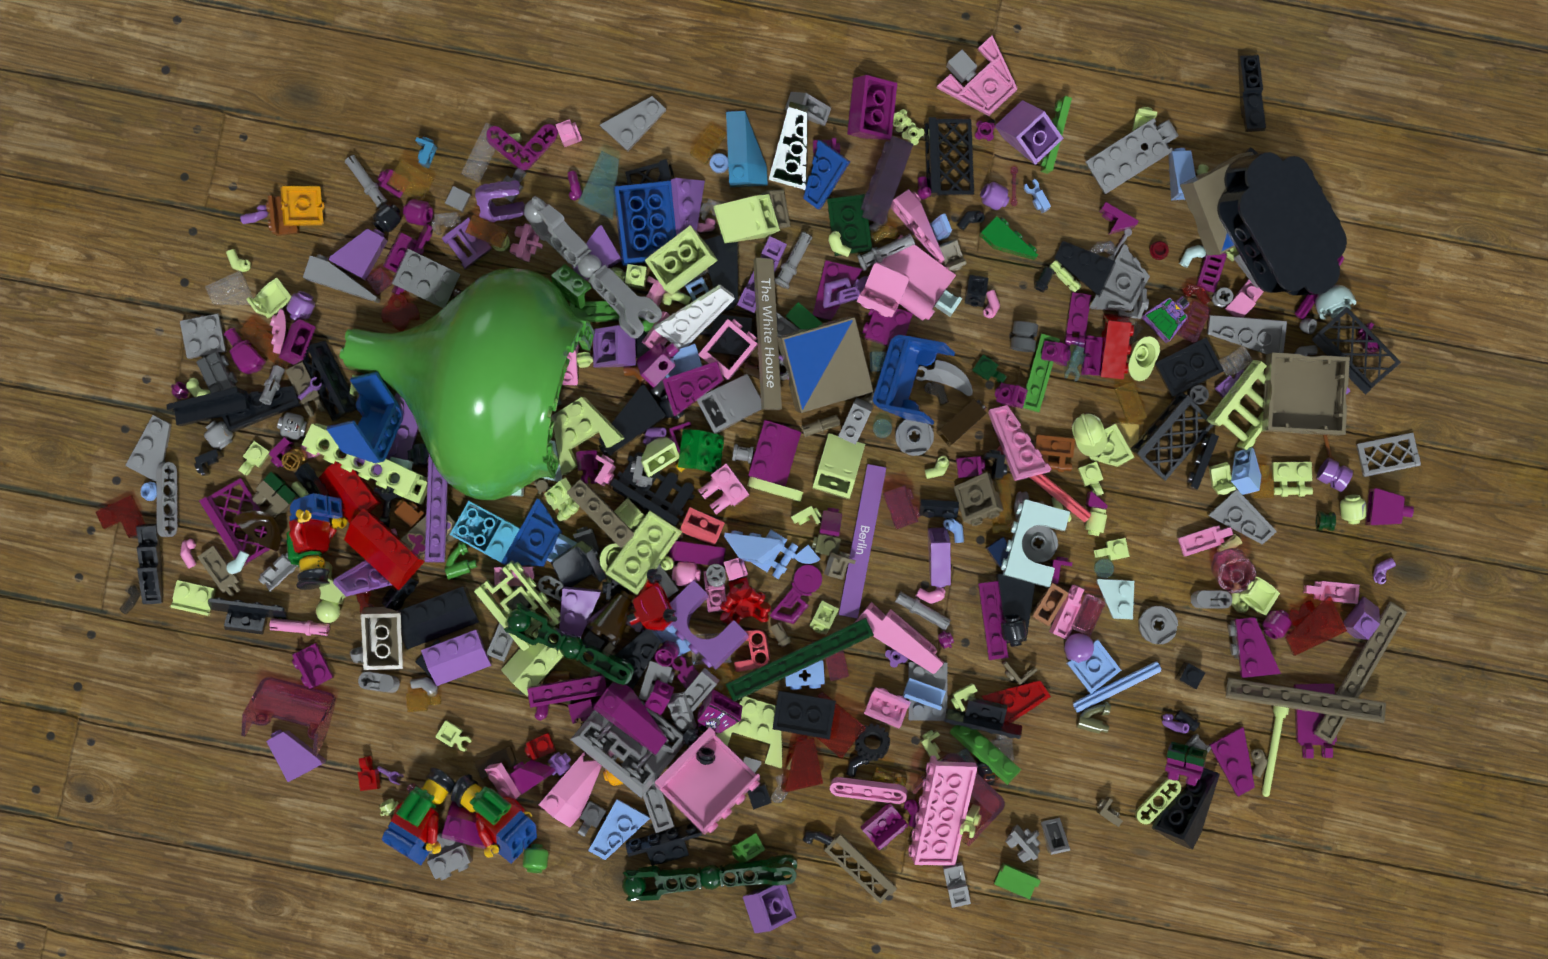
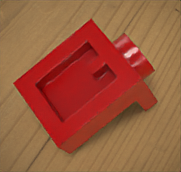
M549 733L526 743L527 747L524 748L528 758H532L533 761L556 751Z

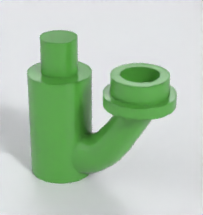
M458 542L459 546L454 549L446 561L445 572L448 579L470 573L471 569L477 567L475 560L470 562L464 560L455 563L460 553L465 555L468 552L467 544L464 542Z

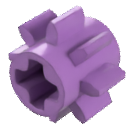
M558 752L548 760L550 767L555 769V772L552 773L553 776L556 773L562 776L571 768L568 764L571 759L566 753L561 755Z

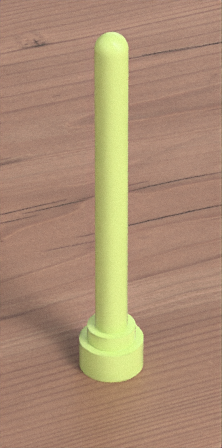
M1273 706L1272 712H1274L1275 723L1262 789L1264 797L1270 795L1283 718H1286V715H1288L1289 708Z

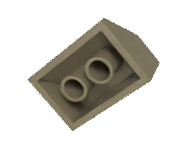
M363 607L361 628L364 670L403 669L401 612L385 607Z

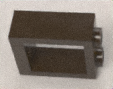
M973 399L945 424L937 434L950 447L987 414L985 405L980 400L976 401Z

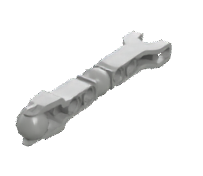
M536 196L526 203L523 213L539 238L543 241L546 240L574 268L578 266V271L582 276L590 278L588 282L619 314L620 327L630 337L638 338L644 331V326L638 317L644 318L649 323H655L661 319L662 311L654 301L648 297L637 296L611 269L607 268L606 265L602 266L600 259L590 254L591 250L567 225L561 213Z

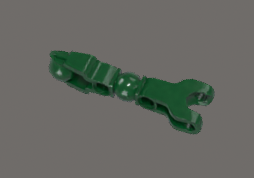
M516 603L517 608L508 614V627L504 628L506 633L515 635L530 645L540 643L551 648H557L556 650H560L565 658L576 659L577 661L580 659L584 665L618 684L625 685L631 680L634 673V667L631 663L594 646H586L587 643H583L582 639L577 635L563 634L560 629L549 623L547 616L527 608L522 603ZM531 617L543 624L542 628L538 630L537 638L524 633L531 625ZM551 633L557 634L559 642H551L549 635ZM584 652H593L594 659L587 660L584 657ZM619 670H624L627 674L622 675L619 673Z

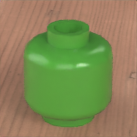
M531 844V848L524 850L523 867L530 873H542V870H545L548 866L549 852L543 849L541 844Z

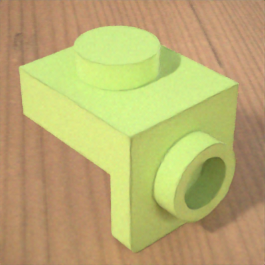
M1228 462L1209 467L1211 485L1217 494L1225 495L1230 493V491L1236 490V487L1231 482V471Z

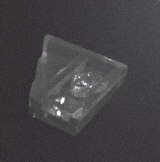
M241 271L205 286L214 305H250L246 299L248 297L253 298Z

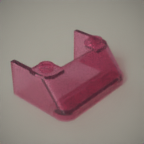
M273 677L264 678L261 680L242 714L241 736H246L252 724L263 726L269 724L273 717L308 726L307 735L310 739L314 740L313 755L317 756L328 733L336 698L332 693L322 690L309 689V687Z
M948 753L939 760V762H965L955 753ZM927 772L909 789L911 793L916 794L922 788ZM977 772L970 802L980 806L979 815H982L979 826H975L974 837L969 838V833L962 840L968 847L1002 812L1005 806L1004 799Z

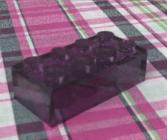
M894 136L891 137L890 142H885L869 189L861 207V210H864L863 218L884 225L913 148V143Z

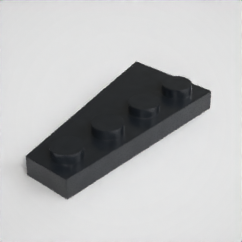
M294 387L279 388L275 392L271 405L260 402L259 399L263 392L255 391L249 393L250 410L222 416L228 430L235 432L300 406L301 403Z

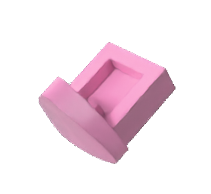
M648 276L646 281L652 284V287L646 297L652 299L659 307L664 297L663 294L667 291L664 290L658 280Z

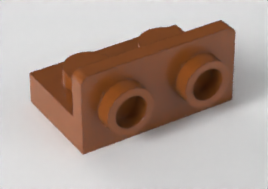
M268 195L266 209L267 212H270V220H268L269 230L276 236L298 234L299 226H284L281 196L274 197L273 195Z

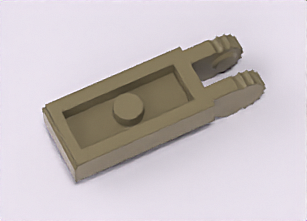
M303 362L285 370L298 396L310 386L311 377ZM314 390L300 400L310 417L315 415L309 403L315 400L321 412L325 410L318 391Z

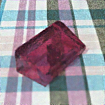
M1086 594L1071 628L1090 637L1106 603L1095 596Z
M843 651L826 658L830 681L849 677Z

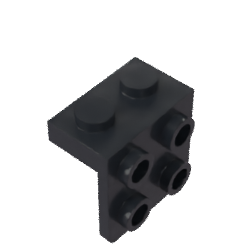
M580 541L551 561L561 584L565 587H573L591 574L600 582L606 579L604 570L600 565V560L596 558L598 556L597 551L593 546L589 547L584 541Z

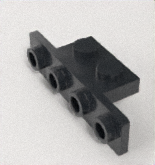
M223 598L208 599V605L211 610L227 612L224 623L225 630L263 634L268 617L287 619L285 608L279 605L266 606L258 602L250 604L241 600L227 601Z
M969 696L966 712L946 709L944 721L952 725H961L974 730L987 731L991 734L1004 735L1009 738L1020 739L1022 734V725L1004 721L1007 711V705Z
M688 823L687 825L670 828L666 831L653 833L649 836L626 842L627 855L630 857L647 852L651 865L655 866L689 856L685 840L696 838L703 834L693 823Z

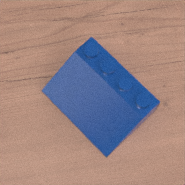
M671 181L614 187L613 195L622 266H627V264L646 263L645 259L676 237Z

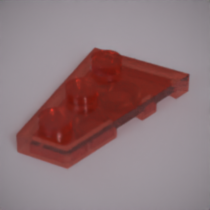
M1327 596L1285 637L1293 656L1347 631L1331 596Z

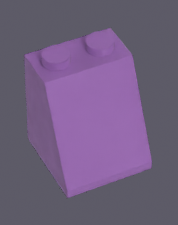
M1023 100L995 125L1003 139L1035 165L1064 139L1045 111Z

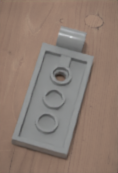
M1153 118L1085 161L1104 194L1174 151L1172 148H1169L1167 143L1179 135L1169 119L1156 126L1154 123L1156 120ZM1143 143L1148 145L1145 151L1141 149Z

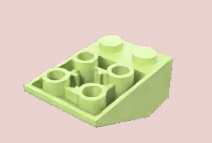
M769 194L752 196L713 206L724 243L766 238L780 231Z
M828 434L812 488L850 499L865 444L857 442L855 445L836 435Z

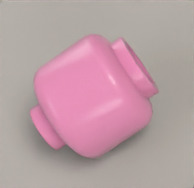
M679 561L676 566H673L672 580L675 581L676 585L688 586L693 580L695 582L700 581L701 570L697 569L696 563Z

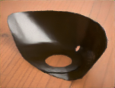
M249 511L238 514L233 518V521L253 541L276 552L279 550L281 541L280 529L276 520L271 515L262 511ZM258 526H264L267 529L265 537L258 538L254 532Z

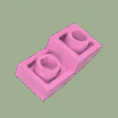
M279 309L277 315H273L270 323L273 326L272 334H274L271 344L274 345L273 352L280 354L286 331L285 315L281 309Z
M703 571L705 590L709 597L707 598L708 613L723 611L720 608V604L722 601H726L725 585L723 584L720 587L711 586L707 581L706 571Z

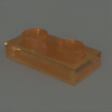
M475 215L472 216L465 231L466 234L500 249L509 232Z

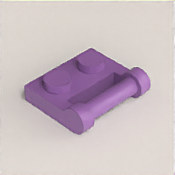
M469 218L442 238L445 244L448 243L461 260L464 269L471 267L478 259L492 250V247ZM457 235L473 254L469 258L454 240Z

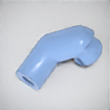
M954 518L946 519L943 525L954 533L955 543L964 542L962 524Z

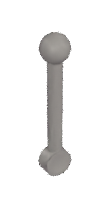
M1131 229L1124 231L1123 238L1108 259L1115 261V256L1127 237L1131 236Z

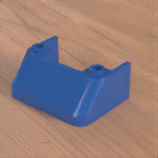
M896 335L889 344L873 396L874 404L878 408L904 419L933 425L934 421L924 412L919 411L918 404L909 400L919 365H931L935 361L937 353L954 356L955 352L944 342Z
M377 372L352 377L350 382L359 393L356 408L361 413L362 418L358 425L355 421L327 426L326 429L343 453L372 463L384 462L403 421L402 409Z

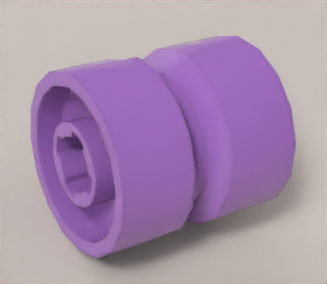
M1328 457L1321 465L1316 479L1325 484L1330 483L1332 488L1342 492L1350 482L1353 470L1344 465L1340 467L1339 462Z

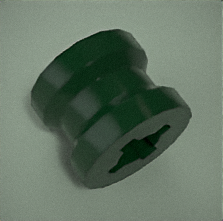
M1318 511L1315 522L1316 529L1334 531L1336 526L1335 512L1327 514L1323 511Z

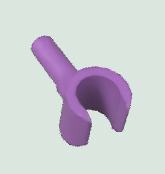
M317 377L312 378L310 386L298 396L300 400L313 390L317 391L321 388L322 383L319 386L312 384L316 381Z
M380 766L377 768L379 772L389 777V781L394 784L400 785L396 781L398 776L404 778L403 774L396 771L390 772Z

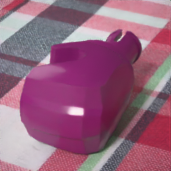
M230 328L224 333V336L232 345L230 350L231 357L241 372L245 374L257 373L264 367L266 360L251 346L252 344L249 340L242 341L235 328Z

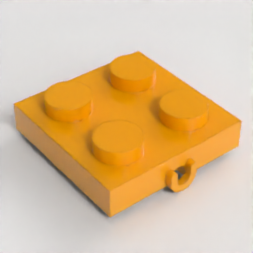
M282 186L280 188L284 226L324 224L322 212L324 202L321 200L320 186Z

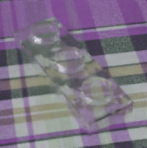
M485 123L461 172L463 176L480 183L496 150L486 140L487 130L493 127L488 123ZM492 134L491 138H498V134Z

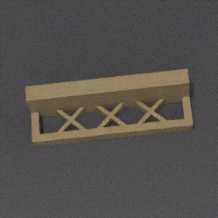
M841 833L824 849L830 857L880 904L890 893L893 894L897 889L896 885ZM838 843L843 848V855H835L830 849ZM853 857L857 861V868H848L846 866V858ZM860 871H867L871 874V881L863 882L860 879ZM867 884H872V889ZM874 884H881L886 889L881 897L874 892Z

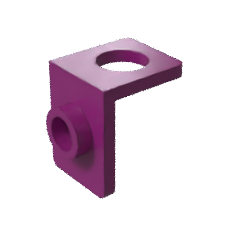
M691 422L669 429L671 436L668 438L675 443L679 454L680 449L674 432L692 426Z

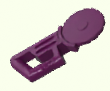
M804 565L798 568L794 574L793 588L769 616L776 620L794 624L809 606L800 597L802 595L811 596V593L819 589L822 584V575L818 568L813 565ZM797 601L801 603L792 615L778 612L782 606L792 608Z

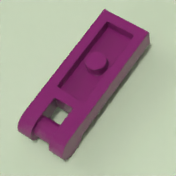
M1071 293L1064 344L1067 346L1073 344L1084 348L1091 295ZM1072 332L1079 333V336L1072 337Z

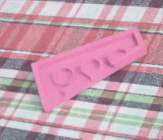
M1008 405L990 409L988 414L1014 481L1050 472L1051 467L1044 462L1042 454L1030 442V437L1021 429V424Z

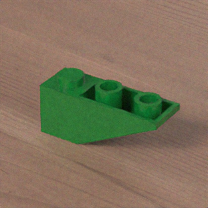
M996 216L979 235L993 249L1035 260L1038 257L1037 249L1030 243L1027 245L1022 240L1023 236L1016 230L1013 232L1008 227L1009 223L1002 217L998 218Z

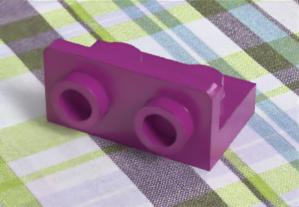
M317 643L292 654L294 658L292 663L297 670H300L302 674L301 680L309 689L315 688L334 677Z

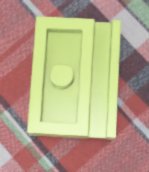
M177 580L171 608L210 616L211 609L208 605V599H214L216 588Z

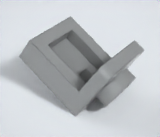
M637 456V460L632 461L631 472L634 473L633 482H636V485L641 487L652 485L653 478L642 476V457Z

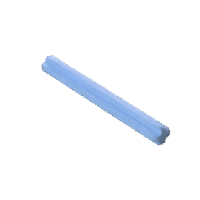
M1153 662L1073 702V707L1076 712L1087 709L1161 672V667L1158 662Z

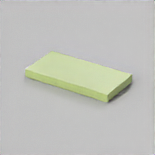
M649 511L635 530L633 538L623 547L608 568L606 575L638 595L648 579V570L657 569L682 531L652 511Z

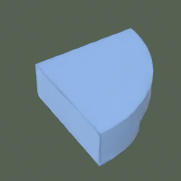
M809 545L794 556L797 561L805 564H812L820 560Z

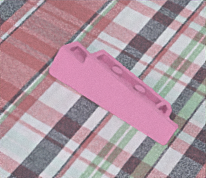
M871 602L855 621L858 622L866 618L874 634L873 637L932 674H935L944 664L935 655L937 653L935 646L891 609L885 615Z

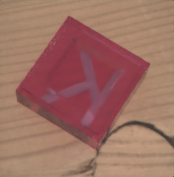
M381 267L366 278L378 295L392 285V280Z

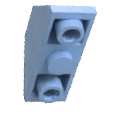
M732 531L724 535L737 556L747 562L763 564L783 549L785 543L779 540V537L768 535V538H762L760 534L750 533L747 536L739 531Z

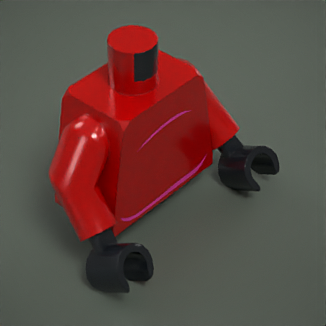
M649 569L647 572L648 579L644 587L633 600L636 611L628 614L627 618L631 625L641 622L646 629L663 631L671 622L677 621V617L674 614L676 611L672 609L664 588L659 583H656V581L661 580L662 576L656 574L657 569Z

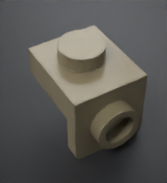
M956 239L939 245L944 257V266L949 271L960 270L963 265L967 264Z
M839 551V554L831 552L824 574L843 580L848 563L855 564L856 560L851 559L850 554Z

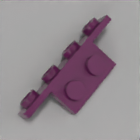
M424 225L417 240L400 232L383 267L396 273L407 249L422 255L425 242H428L433 232L431 230L433 226ZM395 285L392 289V293L397 295L400 292H404L403 289Z

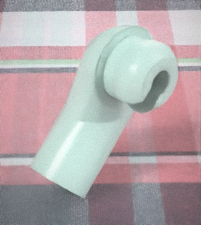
M1196 245L1187 248L1179 264L1188 268L1192 258L1205 257L1204 247Z
M240 550L236 559L227 564V571L230 574L240 572L249 554Z

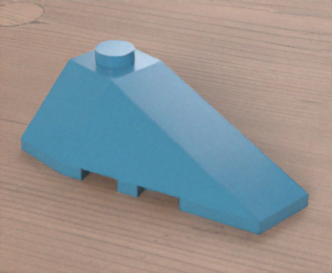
M726 112L730 188L768 186L767 166L746 112Z

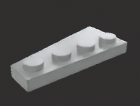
M1209 315L1207 334L1265 354L1283 353L1287 321Z

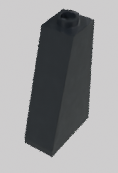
M720 235L706 239L704 242L718 260L708 267L713 288L721 285L734 295L735 299L724 309V311L734 309L738 303V242L724 243L723 237Z
M644 384L640 386L611 423L625 439L610 448H606L602 437H600L599 442L601 444L598 447L604 455L609 454L612 457L644 434L650 427H654L666 418L665 413Z
M996 574L1003 620L1007 615H1020L1026 621L1028 634L1035 584L1006 575ZM1027 636L1025 639L1021 640V643L1015 645L1010 644V646H1021L1023 641H1027Z

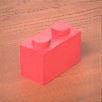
M690 507L679 530L714 546L725 523Z

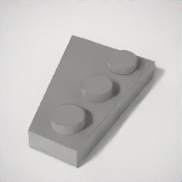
M152 415L125 466L156 482L157 467L159 464L165 463V453L169 443L172 424Z

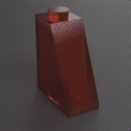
M801 735L797 736L795 741H790L781 783V791L783 792L823 784L814 738Z

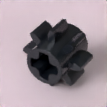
M425 444L412 445V449L407 451L408 460L413 461V465L428 464L429 452Z

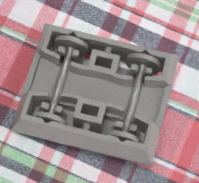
M646 708L667 738L659 752L654 755L594 710L570 740L642 798L685 744V741L682 740L684 734L660 714Z

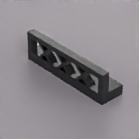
M326 340L308 346L307 353H305L304 360L302 361L311 379L317 377L316 381L313 382L314 385L319 386L322 383L321 388L317 391L332 421H337L345 414L356 411V401L353 395L350 394V389ZM308 353H310L312 357V362H310L308 358ZM317 370L319 371V373H320V375H321V378H320V379H319L318 376H317ZM326 388H327L328 391H329V396H327V394H326V392H325V389H326ZM334 405H336L339 411L338 414L334 410Z
M238 387L166 404L167 410L175 412L177 426L189 425L250 410L248 392Z

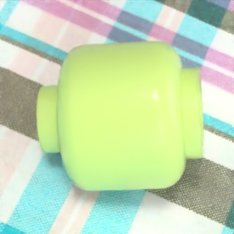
M1360 495L1345 496V499L1340 502L1341 518L1348 521L1349 524L1360 523V520L1366 517L1365 500Z

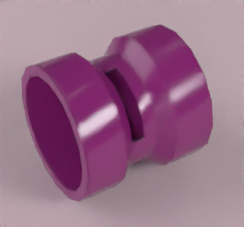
M667 641L656 652L655 659L661 666H670L678 657L680 649L676 643Z

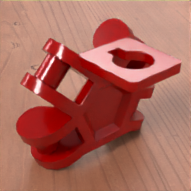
M747 577L729 581L730 592L726 596L727 600L722 601L720 604V608L724 611L720 620L723 623H727V626L733 621L739 625L741 619L751 616L761 622H767L771 605L764 601L765 594L762 592L757 593L754 588L749 587ZM739 583L744 584L743 586H741L742 588L740 589L734 587L736 584Z

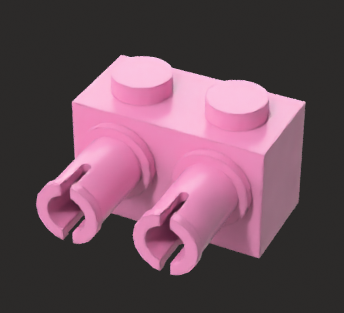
M727 464L711 474L712 480L698 489L700 494L708 490L702 495L704 499H707L708 496L718 489L724 492L722 493L723 496L709 505L712 509L719 505V507L713 510L716 515L729 505L735 507L749 496V493Z

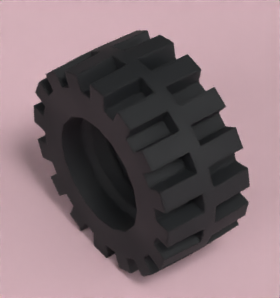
M873 724L863 726L855 738L857 754L859 756L862 755V759L865 760L867 758L871 762L873 759L875 761H878L879 758L882 759L887 754L890 746L888 732H885L884 727L879 728L880 725L878 724L876 726H873ZM869 736L878 738L880 746L877 749L868 748L864 743L865 738Z

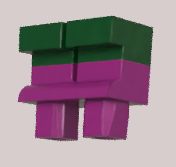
M1171 742L1167 752L1168 758L1165 771H1168V779L1176 781L1180 775L1187 776L1186 783L1195 786L1203 773L1208 751L1190 747L1188 752L1189 746Z

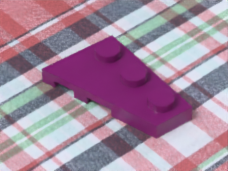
M1256 618L1234 619L1241 677L1281 674Z

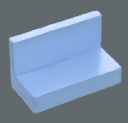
M909 678L903 697L941 710V704L946 691Z

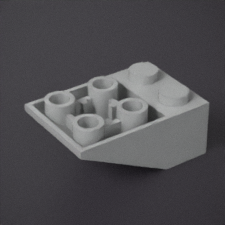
M748 374L708 392L697 400L714 434L762 410L761 398Z

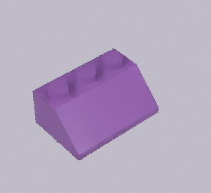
M479 630L471 631L421 650L426 666L436 686L491 666Z

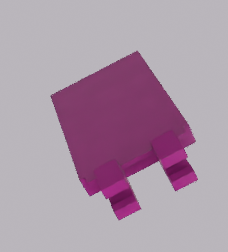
M1294 684V688L1335 694L1334 684ZM1295 709L1296 742L1302 746V758H1314L1313 745H1321L1322 757L1333 758L1332 745H1335V742H1337V735L1332 744H1329L1313 734L1324 715L1323 713Z

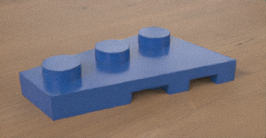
M818 140L816 156L812 162V172L808 178L803 199L815 208L821 209L851 161L822 140Z

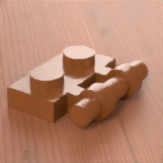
M1036 435L1035 449H1038L1042 454L1044 462L1049 464L1051 469L1057 470V472L1072 471V464L1065 463V459L1073 458L1075 439ZM1048 456H1057L1059 460L1058 462L1048 461Z

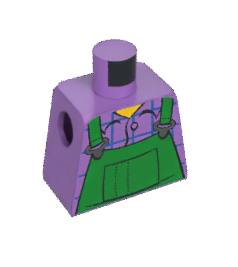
M1183 296L1176 302L1168 298L1145 313L1141 318L1167 343L1174 337L1188 318L1183 310L1190 304Z

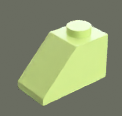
M658 437L647 444L641 463L648 477L679 459L675 443L667 437Z

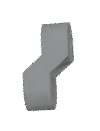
M1195 591L1191 595V603L1195 608L1225 609L1231 606L1232 596L1226 591Z
M363 672L358 679L359 686L367 690L394 693L400 686L399 679L392 675Z

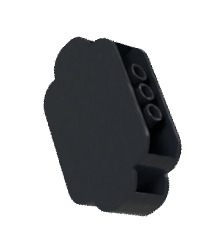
M1266 152L1243 156L1230 164L1224 177L1227 191L1219 199L1217 212L1220 221L1258 287L1267 293L1286 292L1292 296L1323 294L1331 289L1339 279L1340 266L1337 259L1343 255L1346 249L1347 237L1340 220L1336 217L1330 202L1323 193L1322 187L1318 184L1313 171L1309 168L1306 161L1298 156L1280 158L1275 153Z

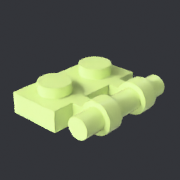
M1312 462L1272 463V482H1280V487H1273V495H1280L1281 497L1298 495V497H1304L1305 495L1313 494L1312 487H1305L1306 481H1312ZM1287 482H1297V487H1288Z
M567 478L560 480L544 494L553 510L558 508L557 519L559 521L567 520L580 507L567 494V491L571 488Z

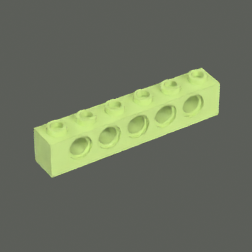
M311 424L302 443L303 446L307 447V452L314 455L320 453L324 455V460L333 464L337 461L342 464L341 468L349 472L356 470L359 472L358 476L366 480L370 478L377 480L376 485L385 489L389 486L394 489L393 493L402 497L405 494L411 496L420 477V474L387 458L384 462L372 463L365 460L364 465L361 467L356 463L357 457L347 454L345 458H340V449L329 432L315 424ZM324 440H328L330 443L327 450L322 449V442ZM376 465H381L382 472L379 475L374 473ZM394 473H398L400 476V480L396 484L391 481Z

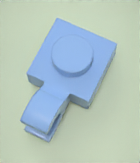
M1034 179L1032 181L1034 189H1030L1025 184L1023 186L1024 191L1033 195L1034 200L1032 201L1035 208L1044 213L1050 209L1051 205L1043 191L1040 190L1038 181Z

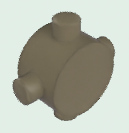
M545 478L534 483L537 490H539V494L551 488L548 486L547 479Z

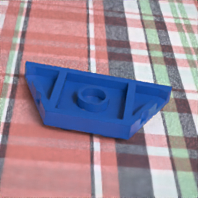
M536 499L501 564L507 565L513 560L514 563L518 562L524 566H545L559 535L563 532L541 500Z

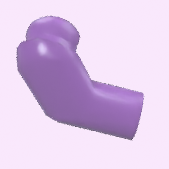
M259 205L257 207L258 212L241 215L242 224L254 223L266 218L269 214L266 205Z
M650 427L644 436V445L647 446V444L658 437H665L666 429Z
M1392 558L1375 566L1373 579L1376 583L1384 584L1386 582V571L1396 566Z
M1172 714L1163 715V720L1161 721L1164 726L1176 732L1187 733L1189 731V725L1173 721Z

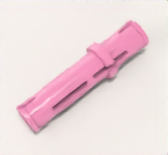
M274 618L270 620V630L305 633L308 636H311V634L328 636L330 632V624L315 623L311 620L307 622Z

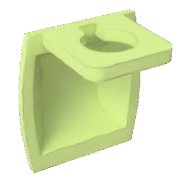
M275 278L254 299L248 297L246 300L256 313L270 318L289 302L291 295L280 280Z
M1252 575L1239 597L1257 612L1267 615L1280 593L1265 580Z

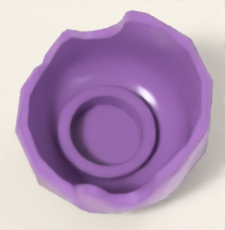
M1076 633L1069 636L1066 640L1064 652L1068 660L1080 663L1088 660L1093 655L1094 644L1087 635Z

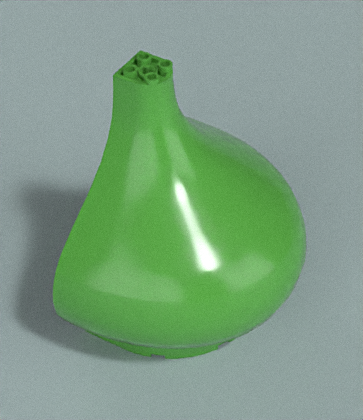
M506 268L481 276L435 316L407 331L376 333L354 328L352 330L348 329L345 334V348L342 347L340 351V359H343L345 366L350 370L364 374L377 372L381 379L396 390L404 399L416 421L421 437L437 471L446 482L466 496L480 500H496L514 494L538 478L549 477L555 479L560 460L553 452L552 443H549L553 436L554 421H551V413L556 411L560 390L570 359L567 358L569 352H574L578 341L582 349L590 351L595 332L589 321L581 320L574 315L563 293L548 278L531 270Z

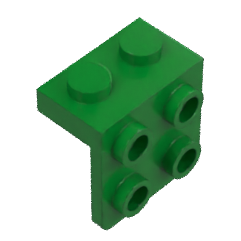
M683 429L678 467L714 473L721 467L724 437L701 430Z

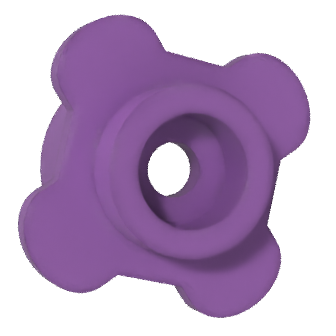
M894 649L885 652V656L889 658L890 666L893 668L902 662H907L908 658Z

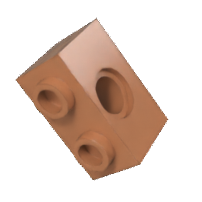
M1051 583L1050 587L1045 589L1030 616L1042 624L1050 626L1069 593Z

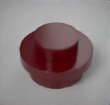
M1156 241L1150 246L1149 252L1155 260H1162L1167 257L1169 247L1163 241Z

